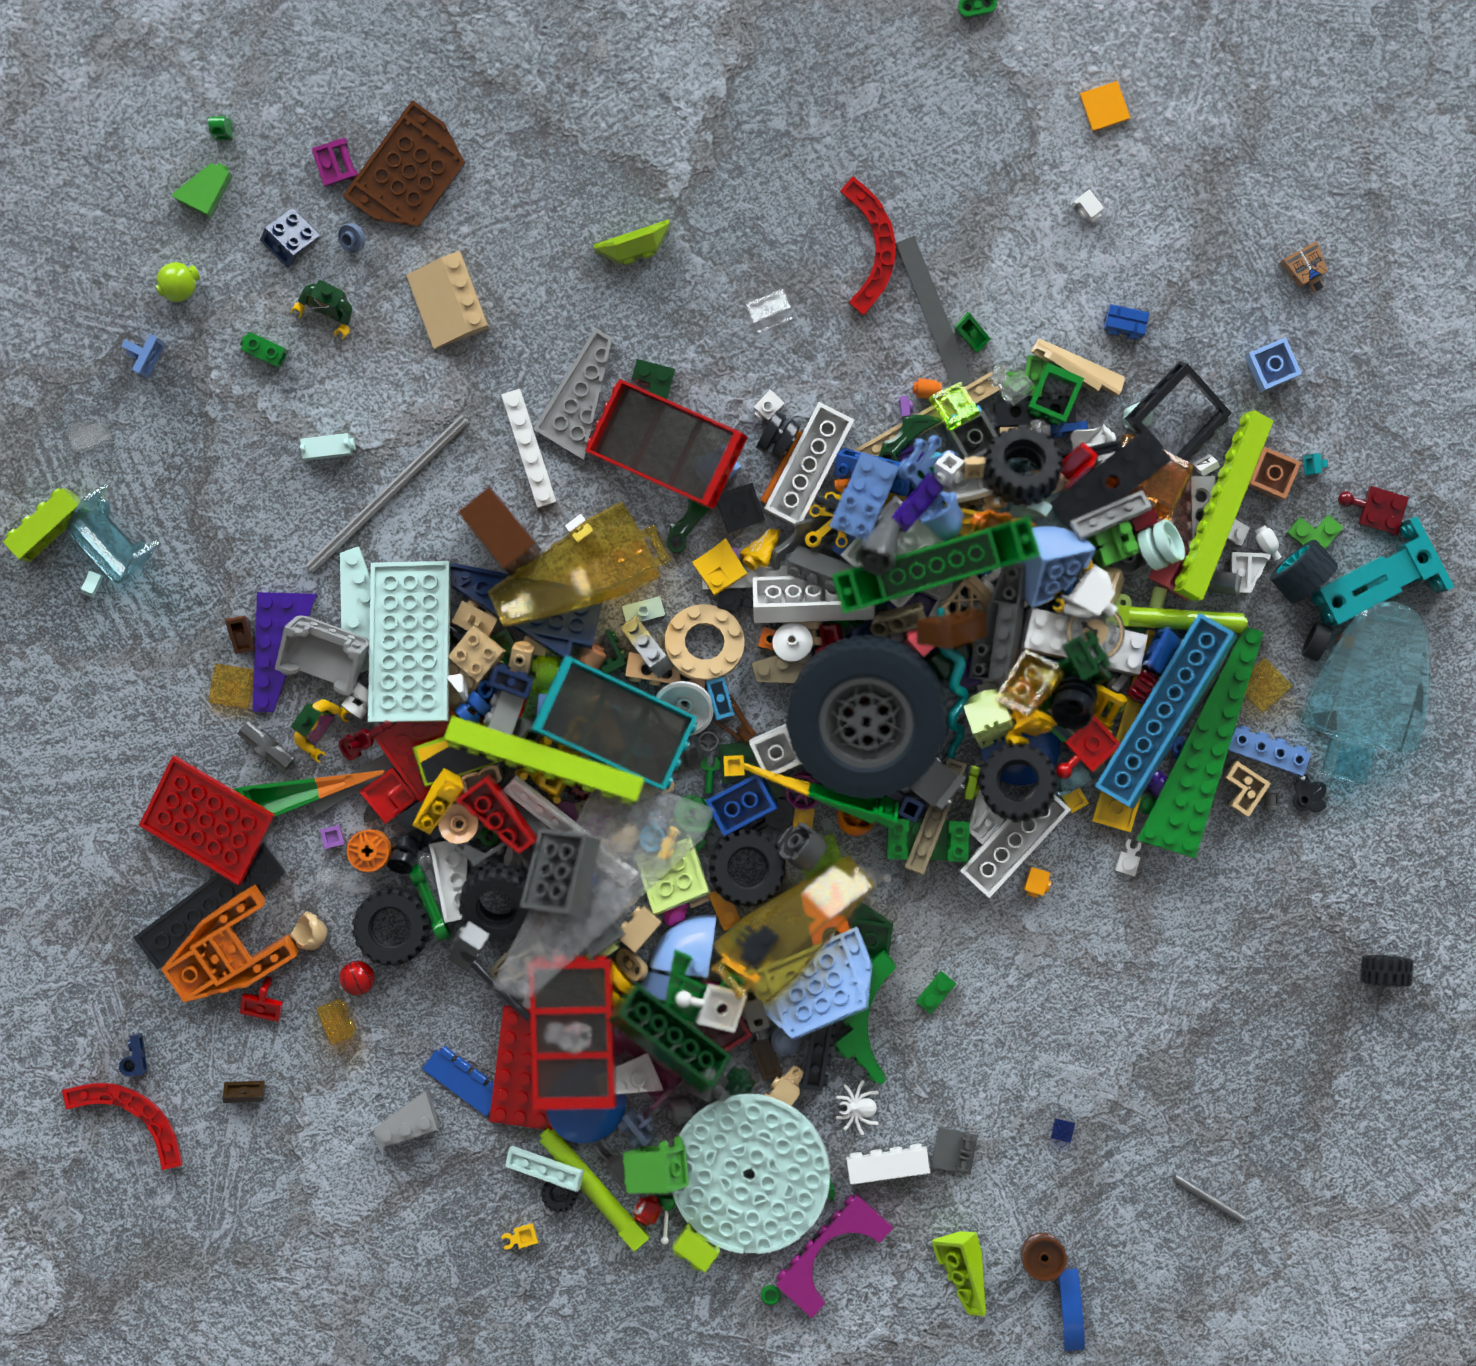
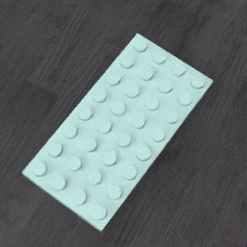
M450 561L371 563L368 722H384L385 720L391 722L449 721V680L447 677L449 676L450 660L448 657L450 654Z

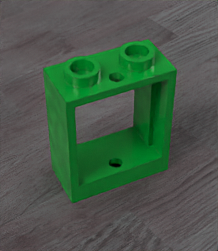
M1047 362L1027 410L1034 417L1049 419L1048 422L1053 425H1064L1084 378ZM1047 376L1074 387L1063 415L1035 404Z

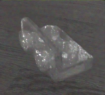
M783 289L746 304L757 332L768 330L793 318L791 306Z

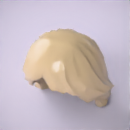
M305 911L300 917L301 919L296 923L290 937L297 943L298 948L315 950L325 941L327 927L316 915Z

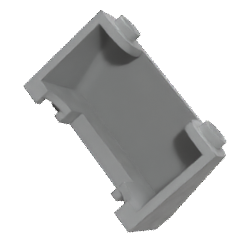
M296 616L284 627L275 670L281 671L282 674L288 676L298 671L308 673L334 683L333 688L337 694L350 696L367 655L369 639L307 616Z

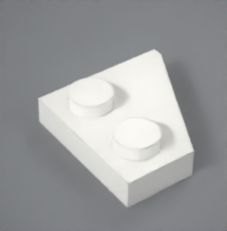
M980 789L969 821V833L983 844L1001 825L1004 819L991 811L985 803Z

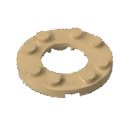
M709 604L693 605L680 611L669 623L665 633V652L676 671L692 680L709 681L725 677L739 664L745 643L743 630L736 618L725 609L717 608L718 606ZM697 625L714 626L721 632L724 638L723 650L712 659L702 660L695 658L688 652L685 646L687 633Z

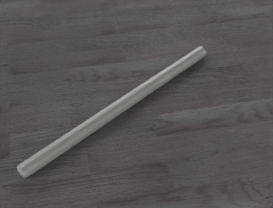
M459 416L306 564L307 569L314 573L468 425L465 417Z

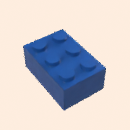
M757 774L706 800L723 836H728L780 808L766 779Z

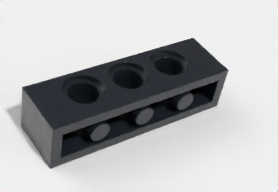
M1047 396L1038 397L1035 404L1049 410L1051 406H1056L1060 411L1059 414L1063 415L1070 396H1058V399L1050 400V397ZM1028 397L1018 398V401L1010 402L1009 398L998 399V402L994 404L995 429L1000 427L1052 426L1053 424L1049 423V419L1045 417L1037 418L1030 414V411L1027 410L1030 403V398ZM1075 402L1066 423L1076 422ZM1017 408L1020 412V416L1016 418L1012 417L1010 415V409Z

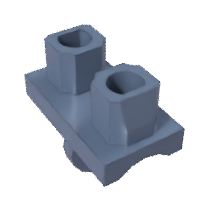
M633 1108L622 1117L623 1119L618 1124V1127L623 1132L629 1129L632 1130L634 1135L629 1140L634 1148L640 1145L645 1146L654 1138L650 1132L653 1128L649 1124L653 1118L651 1116L645 1118L642 1113L637 1114Z

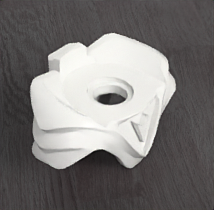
M1104 424L1095 429L1074 430L1070 435L1072 450L1076 449L1082 442L1087 446H1093L1116 440L1114 432H1111ZM1114 453L1097 456L1093 467L1085 475Z

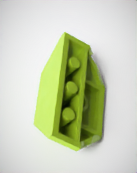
M667 219L593 244L596 253L618 264L630 265L635 263L638 258L648 259L658 252L670 228V223Z

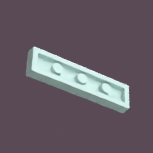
M511 1146L508 1150L505 1167L576 1192L580 1190L583 1170Z

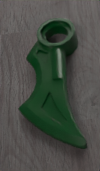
M929 415L903 416L900 432L894 438L883 441L878 457L882 458L885 455H889L893 461H897V456L914 438L928 428L942 422V419Z
M704 494L696 495V497L703 499ZM688 499L686 514L682 519L672 523L670 526L669 536L666 541L667 548L673 553L682 552L686 547L685 538L711 509ZM675 537L682 540V545L679 548H673L670 544L671 540Z

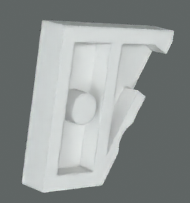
M1231 552L1230 573H1237L1242 576L1239 593L1252 592L1271 554Z

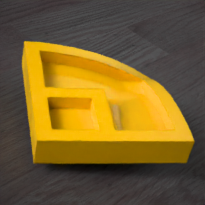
M726 538L692 562L714 596L748 575Z

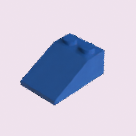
M1166 627L1157 630L1143 656L1141 667L1150 672L1152 671L1159 677L1162 676L1180 646L1181 640L1171 629Z

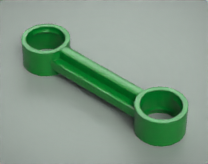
M420 863L414 865L412 872L409 874L428 912L436 938L439 942L450 938L449 929L432 895L424 870Z

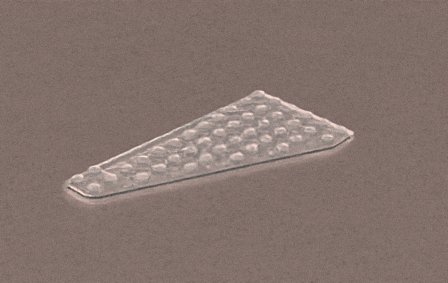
M647 784L643 786L638 804L632 803V805L620 802L621 799L613 797V799L601 796V792L594 790L588 797L571 832L588 834L601 840L582 919L530 910L499 970L493 988L519 998H528L535 995L703 840L714 808Z

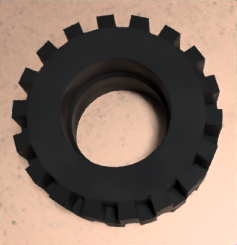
M1386 955L1362 956L1361 982L1369 985L1408 987L1412 985L1413 960L1410 958Z

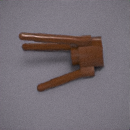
M729 694L732 701L731 706L741 721V724L736 728L737 733L718 720L715 723L732 735L737 742L742 740L745 743L756 732L746 720L733 696Z

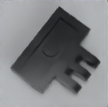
M764 924L758 933L746 925L744 928L750 934L747 936L742 931L739 934L746 940L744 942L738 938L735 940L737 944L745 949L739 958L755 970L759 968L781 938Z

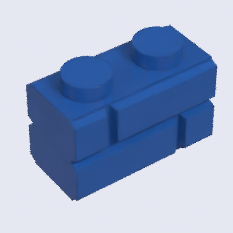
M1110 304L1107 309L1103 330H1107L1109 335L1119 336V334H1125L1128 339L1139 340V338H1143L1145 335L1149 312Z

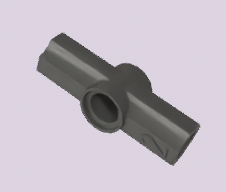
M247 721L238 732V735L252 745L259 755L269 759L284 772L296 759L283 749L277 740L269 734L262 732L250 721Z

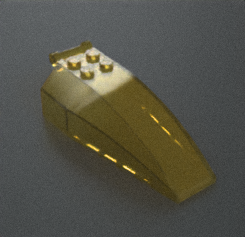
M623 501L586 519L568 532L567 536L558 543H553L547 551L538 554L525 567H520L513 575H509L487 591L502 625L505 627L593 606L627 595L660 578L658 566L669 563L671 557L669 553H666L657 535L658 530L656 526L651 525L640 531ZM644 538H651L659 555L658 557L653 558Z
M849 855L840 859L737 922L713 944L723 959L716 963L711 970L715 974H719L735 993L734 996L737 1000L751 990L765 1006L769 1007L803 976L816 957L824 950L833 936L837 934L846 920L849 919L855 909L875 887V884ZM764 924L781 938L759 968L755 970L739 958L745 949L737 944L735 940L736 938L742 942L746 940L739 935L741 931L747 936L750 934L744 928L746 925L758 933ZM727 964L746 984L741 988L724 969Z

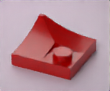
M392 767L358 791L384 824L417 799Z

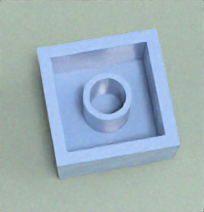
M1286 337L1250 352L1245 356L1260 393L1302 374Z

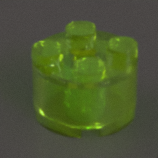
M538 655L537 659L533 660L532 672H536V678H534L532 683V692H536V695L548 693L559 669V661H562V658Z

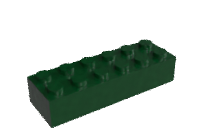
M638 983L625 991L607 1020L701 1093L714 1087L731 1058L729 1053Z

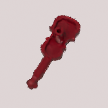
M385 720L384 724L378 725L371 731L361 729L354 736L346 735L338 743L343 756L349 761L361 756L362 750H366L374 744L376 736L383 733L386 729H391V721Z

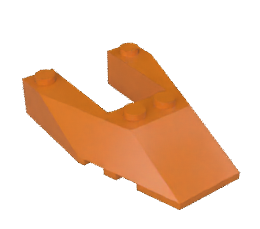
M256 885L238 894L201 920L162 967L161 970L183 1002L208 997L212 994L229 992V990L246 988L297 956L299 949L289 934L250 956L232 929V925L264 906L266 899Z

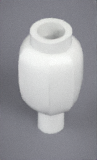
M1265 525L1255 530L1257 534L1256 541L1265 553L1271 554L1275 561L1280 559L1282 556L1278 551L1279 542L1273 530Z

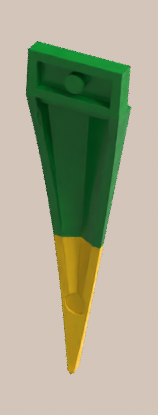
M743 763L742 768L869 823L874 824L876 821L882 826L893 829L897 823L900 802L887 796L874 798V796L870 798L850 797L845 793L842 795L834 792V789L831 788L830 790L823 785L786 777Z

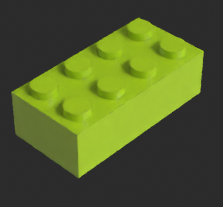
M63 487L61 489L57 488L51 493V498L46 503L42 502L35 508V513L31 516H26L22 519L21 525L16 530L12 529L6 534V539L3 543L19 560L30 563L88 510L72 491Z

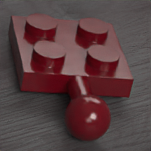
M1369 486L1365 501L1354 498L1353 494L1349 491L1339 494L1338 502L1341 506L1349 507L1353 505L1363 508L1359 525L1394 536L1398 535L1409 497L1374 486Z

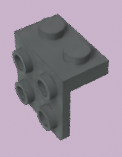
M936 759L933 765L930 766V769L923 776H920L917 782L913 785L909 784V789L939 812L942 808L946 810L953 802L951 797L955 792L959 794L965 787L963 782L966 777L961 773L957 776Z

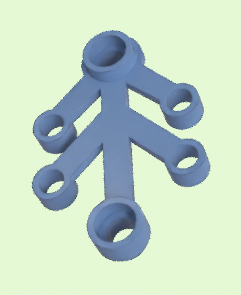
M930 436L928 449L926 440L917 439L914 443L915 450L910 458L904 459L899 465L900 477L904 479L909 478L912 481L913 489L923 480L918 477L917 471L920 470L924 476L927 474L934 476L929 468L934 467L937 460L947 452L945 451L941 456L931 458L935 450L941 445V438L938 436ZM926 450L920 461L916 462L921 453ZM948 450L949 452H951L959 458V454L957 452Z

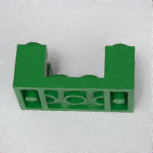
M897 818L894 829L887 827V859L908 860L924 819H917L915 823L909 819ZM945 820L930 860L968 862L970 822Z

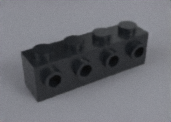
M837 1022L810 1033L802 1088L822 1091L823 1086H827L828 1074H825L826 1066L830 1067L832 1055L828 1053L829 1047H833L835 1035L832 1034V1028L837 1026Z

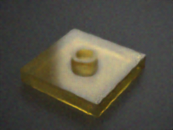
M1263 658L1253 667L1245 696L1264 713L1287 693L1293 685L1266 658Z
M215 663L208 702L249 709L254 669Z

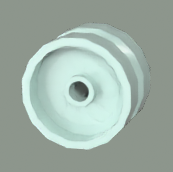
M1162 520L1155 523L1154 527H1147L1139 531L1138 543L1140 550L1152 569L1158 571L1167 567L1169 563L1173 564L1184 559L1185 548L1182 538L1176 527L1169 520Z

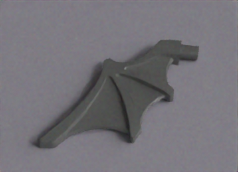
M811 517L794 523L795 529L793 534L785 542L773 549L771 555L773 561L772 568L779 570L780 563L785 561L786 554L793 552L798 545L811 549L805 542L806 535L812 531L816 532L833 517ZM832 528L824 536L833 535L834 533L838 532V530ZM811 536L809 541L814 543L817 541V537Z

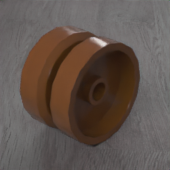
M1037 1232L1030 1235L1022 1244L1020 1259L1027 1273L1034 1279L1051 1281L1058 1278L1064 1272L1067 1265V1254L1061 1242L1054 1235L1047 1232ZM1044 1254L1047 1255V1257H1046L1045 1259H1044L1043 1257H1042V1259H1041V1256H1042V1255H1044Z

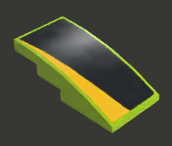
M445 736L413 747L424 786L433 784L444 768L460 776L502 761L499 759L497 762L491 761L486 758L487 755L481 753L478 756L467 752V749L462 747L459 750L451 748L444 740Z

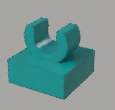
M1321 453L1303 456L1304 476L1321 474L1323 468H1328V460H1321Z

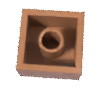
M1264 446L1248 487L1283 501L1287 498L1301 462Z

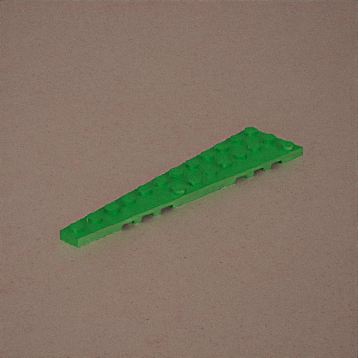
M1247 627L1240 634L1136 841L1193 859L1196 858L1264 632Z

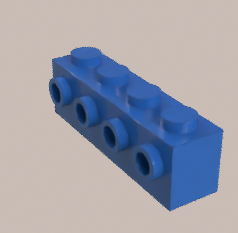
M847 448L840 450L836 454L834 476L840 479H851L861 452ZM871 455L873 457H876L898 467L901 464V462ZM898 470L890 491L895 492L899 496H908L914 490L912 488V481L909 478L904 479L900 477Z

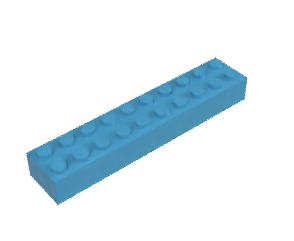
M1201 613L1198 614L1095 787L1134 809L1236 640L1237 635L1233 631Z

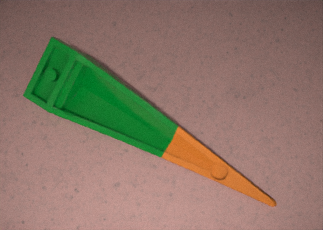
M385 771L257 784L233 790L274 813L275 816H278L381 775Z

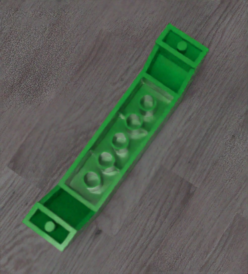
M1026 516L897 555L894 568L890 573L889 571L885 572L884 575L872 574L860 566L832 574L843 614L1034 558L1040 556L1041 553L1030 516Z

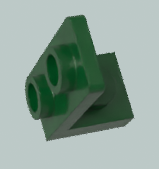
M606 629L605 632L619 658L618 660L611 658L604 662L605 666L601 669L603 673L608 675L626 666L625 661L628 660L624 649L619 650L616 644L619 642L615 631L610 632L609 629Z

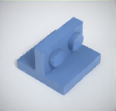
M150 334L143 348L127 340H124L121 347L126 349L125 353L136 359L132 370L148 379L166 343Z

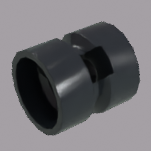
M405 836L397 837L394 840L392 852L389 856L388 868L398 874L411 873L419 850L418 842Z

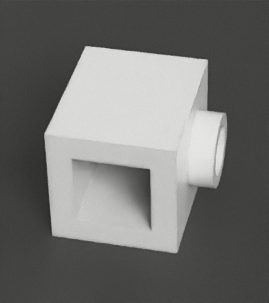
M769 390L754 406L756 411L754 415L760 421L766 420L769 423L777 410L780 411L785 403L774 392Z

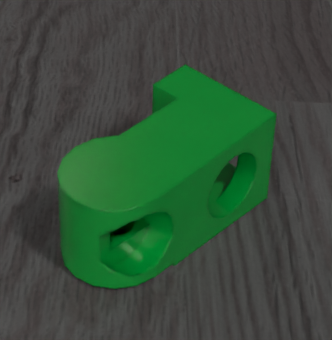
M211 116L208 118L209 131L215 141L233 140L232 120L226 116Z

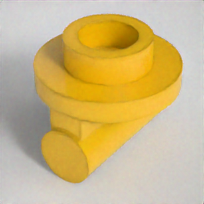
M1015 728L1010 729L1006 734V743L1009 746H1012L1013 743L1025 745L1029 743V740L1022 737V732L1015 730Z

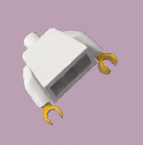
M1090 560L1088 564L1090 566L1085 570L1082 569L1085 574L1066 599L1067 604L1065 605L1063 600L1058 598L1056 602L1062 605L1059 608L1052 606L1057 613L1064 611L1066 614L1081 618L1099 616L1102 611L1109 617L1113 616L1118 607L1110 602L1115 592L1112 589L1113 585L1109 574L1098 566H1093V562Z

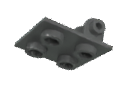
M938 1128L931 1167L958 1172L961 1175H971L978 1135Z

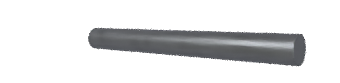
M1178 1174L1174 1176L1173 1181L1237 1221L1241 1223L1244 1221L1245 1215Z

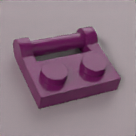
M346 138L311 148L324 187L355 179L358 175L357 170H354L347 149L348 143ZM339 148L347 172L341 173L333 149Z

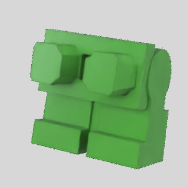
M1129 520L1088 537V541L1094 548L1100 547V549L1093 553L1099 568L1140 553Z

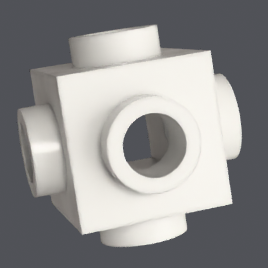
M947 451L935 463L934 477L940 484L951 488L963 478L964 461Z

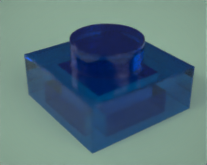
M1055 1118L1050 1137L1071 1143L1075 1123Z

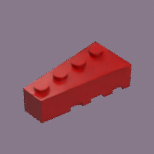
M492 774L486 776L455 800L458 804L465 807L470 814L483 822L488 829L495 832L499 838L517 853L522 852L537 841L538 836Z

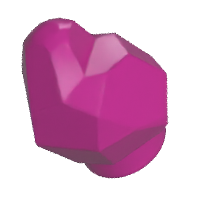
M685 903L663 912L665 924L674 926L684 920L687 914L686 909L689 905Z

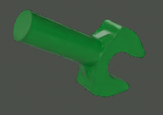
M705 756L701 762V768L706 771L705 793H713L714 772L720 769L721 764L718 757H715V765L709 767L707 765V756Z

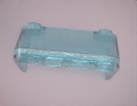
M104 484L81 499L67 524V529L70 535L111 580L120 584L151 557L159 542L155 540L147 545L138 541L133 544L108 517L111 510L109 502L102 497L108 487Z

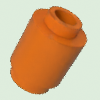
M918 378V382H914L913 394H916V398L940 399L942 383L937 382V380Z

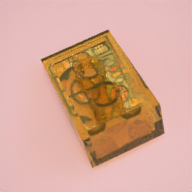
M1024 649L994 700L1030 717L1054 692L1064 673L1058 664Z

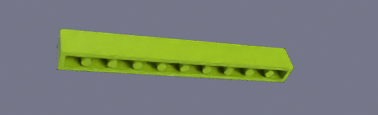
M1256 410L1244 413L1239 420V428L1232 437L1233 443L1225 455L1226 460L1223 467L1218 472L1219 478L1211 490V498L1204 508L1203 518L1197 525L1196 536L1190 543L1188 556L1183 560L1182 571L1175 580L1176 586L1174 591L1191 601L1204 599L1274 422Z
M454 716L451 717L444 740L451 748L459 750L462 747L467 749L468 753L476 756L481 753L487 755L486 758L491 761L497 762L499 759L505 761V765L517 768L518 765L524 767V771L536 774V772L544 774L543 777L554 781L555 778L563 780V784L572 787L576 784L582 786V790L593 793L595 790L601 792V796L608 799L617 797L621 799L620 802L627 805H632V803L638 804L645 783L643 777Z

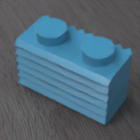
M724 677L705 681L716 720L735 714L731 706L732 701L730 700V693H728Z

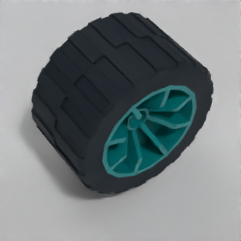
M1311 540L1284 559L1273 571L1270 580L1291 604H1296L1319 589L1334 574L1338 564L1317 540Z

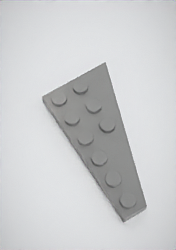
M597 328L590 335L533 428L534 431L584 461L586 445L591 435L613 340L612 337Z

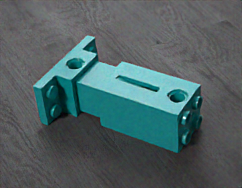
M1418 516L1409 518L1401 523V532L1405 538L1408 537L1409 541L1396 547V553L1386 558L1384 556L1375 558L1321 586L1312 594L1311 599L1316 607L1319 606L1322 612L1320 614L1326 625L1328 624L1331 627L1347 621L1402 592L1401 587L1412 581L1416 583L1429 578L1428 583L1433 591L1436 590L1437 593L1448 591L1455 587ZM1332 600L1335 602V607L1332 605Z

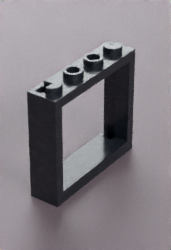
M1179 361L1124 418L1140 434L1146 429L1142 421L1186 375L1191 379L1218 412L1174 458L1157 440L1172 460L1166 465L1174 470L1183 468L1187 460L1200 450L1201 445L1206 440L1213 437L1214 431L1219 426L1224 425L1232 414L1188 363Z

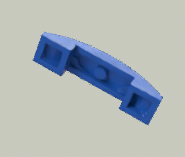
M1065 1269L1058 1277L1064 1351L1085 1350L1083 1309L1078 1269Z

